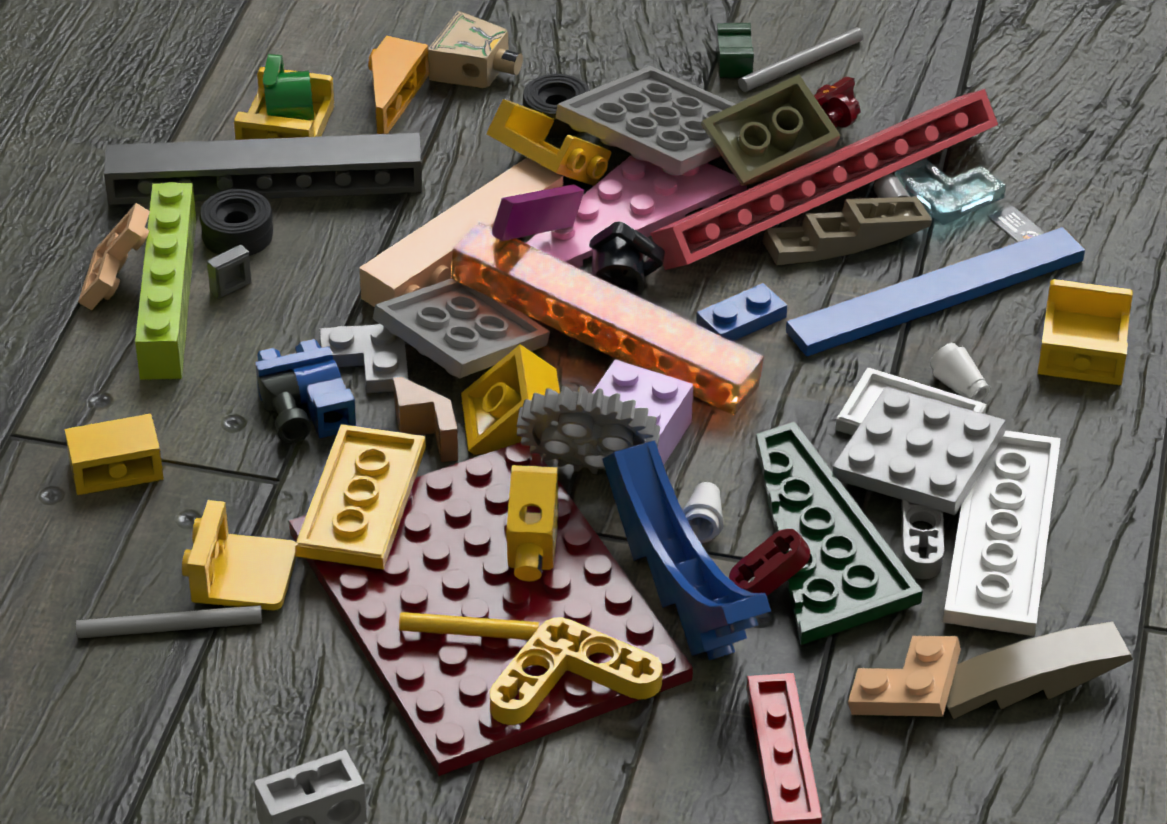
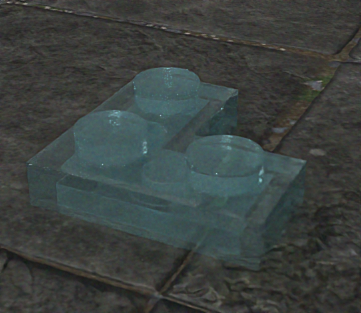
M927 159L895 171V176L898 177L910 197L917 196L926 211L942 225L1005 197L1006 185L982 166H978L951 179Z

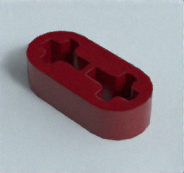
M788 528L780 530L737 562L729 573V579L746 591L766 593V596H768L807 564L810 558V548L796 530Z

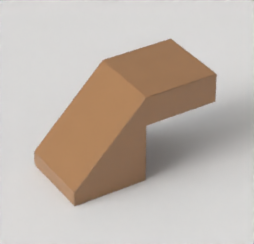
M394 377V405L400 433L413 435L435 433L441 462L458 460V432L451 400L404 377Z

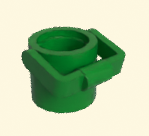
M268 54L263 75L267 115L314 120L309 70L285 73L283 55Z

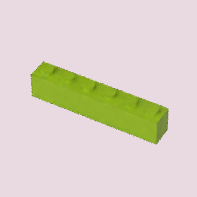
M167 182L152 184L147 228L149 233L146 238L135 338L140 380L182 379L196 212L193 183Z

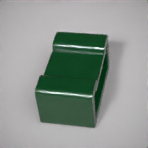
M717 23L716 51L719 78H742L753 73L754 51L751 38V23Z

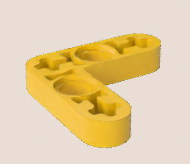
M562 617L552 618L545 621L492 685L490 689V713L495 720L503 724L516 725L524 722L532 715L566 670L628 697L648 699L655 696L661 689L662 664L657 657L573 620ZM594 653H605L611 656L612 659L609 662L598 664L590 661L588 657ZM531 665H540L548 671L540 676H531L523 670ZM518 688H519V689H520V690H519V700H516V699H514V698H515L516 695L518 694Z

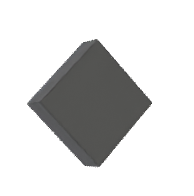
M242 245L234 247L207 261L210 292L217 299L252 283L249 251Z

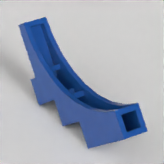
M655 440L619 450L604 457L602 461L633 560L647 557L662 608L676 604L691 655L707 652L708 659L711 660L734 653L733 643L747 639L745 629L758 626L756 616L771 611L766 593H751L738 587L722 573L709 557L693 532L677 500Z

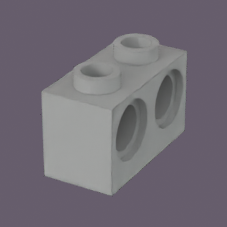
M347 750L254 781L257 816L260 824H362L367 822L365 785Z

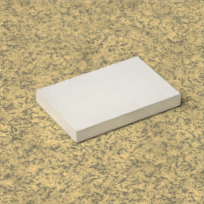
M867 367L838 415L835 430L854 435L885 386L984 414L986 413L987 404Z

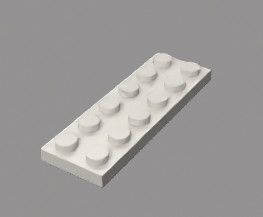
M1005 431V434L961 505L944 610V623L1035 636L1061 438Z

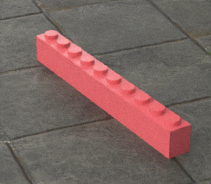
M985 89L965 94L689 215L650 234L655 244L665 251L663 261L665 270L688 265L998 125Z

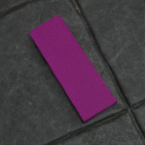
M573 184L501 198L491 235L501 241L573 227L585 190Z

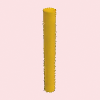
M401 612L399 618V631L529 640L540 627V622Z

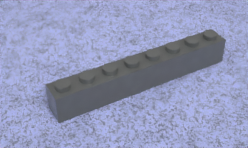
M420 133L106 145L104 178L108 205L150 203L152 184L167 182L193 183L194 201H206L219 192L232 189L254 191L266 199L422 192Z

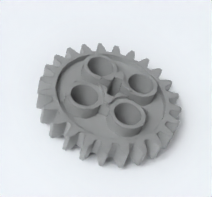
M562 386L561 393L547 388L545 396L533 393L532 400L525 399L523 407L519 409L516 427H518L517 436L522 437L521 444L530 446L529 452L532 454L543 453L542 460L556 459L558 460V467L570 464L573 465L574 471L578 472L585 467L589 468L593 474H597L598 469L605 470L602 459L613 452L654 440L658 448L660 426L656 425L657 418L655 416H648V408H635V400L620 401L619 393L608 397L604 395L603 389L600 388L595 393H588L584 386H580L578 392H572L568 387Z

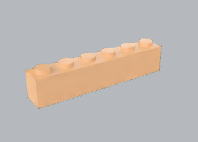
M525 158L359 267L361 299L375 307V304L453 278L476 254L489 258L496 252L501 251L506 245L517 239L501 241L491 235L501 198L562 187L563 176L529 158Z

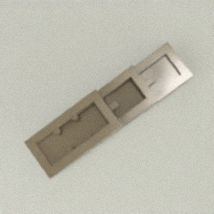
M917 196L846 199L842 212L805 214L802 227L768 228L764 232L762 242L776 265L814 262L854 254L896 241L930 227L932 219Z
M1114 622L1070 628L1022 640L957 664L946 705L953 719L995 699L1000 709L1041 690L1044 691L1049 700L1130 662L1133 658Z

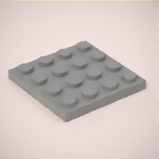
M648 66L557 105L556 118L570 124L573 130L587 132L600 138V141L606 145L617 146L630 152L631 156L635 159L649 161L660 166L668 174L682 175L721 156L701 126V121L735 105V103L657 68Z

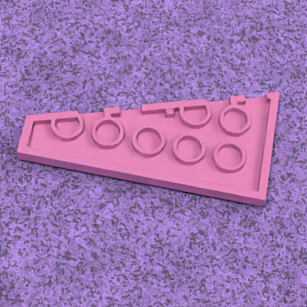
M629 156L583 195L573 227L536 234L511 255V268L543 284L583 266V259L592 256L593 249L589 247L590 240L614 222H623L649 237L651 232L685 218V214L701 207L703 209L717 204L719 199L730 194L735 196L746 191L747 185L741 186L735 175L708 163L700 165L682 175H671L664 172L662 167L649 161L638 160Z

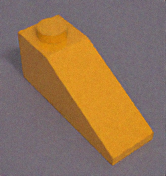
M386 35L378 48L372 50L368 62V67L372 71L377 134H388L429 76L428 45Z

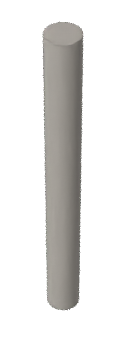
M853 28L738 80L739 87L743 92L752 90L861 42L864 38L860 28Z
M261 605L76 620L77 638L81 639L262 624Z

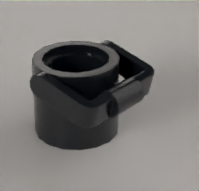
M620 221L614 222L596 234L589 243V247L593 249L592 290L600 300L609 304L621 305L634 301L643 292L644 278L663 265L664 249L627 224ZM645 256H648L650 259L645 261Z

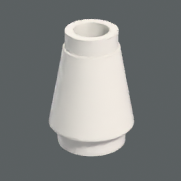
M949 343L940 348L932 357L930 367L934 370L933 376L960 396L980 402L989 393L990 386L986 383L964 347H958L955 343Z
M702 482L695 487L683 512L700 543H705L714 539L722 531L723 515L719 488L713 483Z

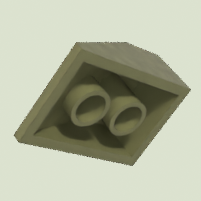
M799 74L701 121V126L741 186L771 180L828 155L834 151L841 136Z

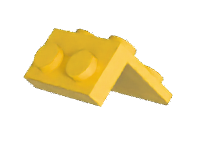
M208 500L202 518H196L194 521L192 550L186 549L182 560V575L189 577L191 602L234 607L261 605L263 610L280 609L283 606L296 561V542L285 539L229 534L226 503Z

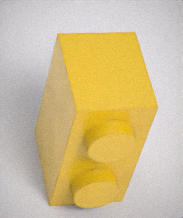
M151 414L65 429L69 462L77 495L164 480L160 447Z

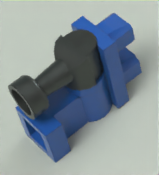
M312 339L300 342L295 347L296 353L281 356L279 350L274 348L258 352V361L255 362L258 394L267 411H277L278 417L275 420V427L282 441L296 443L305 439L310 434L312 426L307 413L302 409L296 408V406L306 404L319 438L337 435L341 424L356 426L355 399L350 388L346 389L339 368L335 360H333L330 346L321 348L318 342ZM335 411L342 414L343 418L335 423L324 422L323 413Z

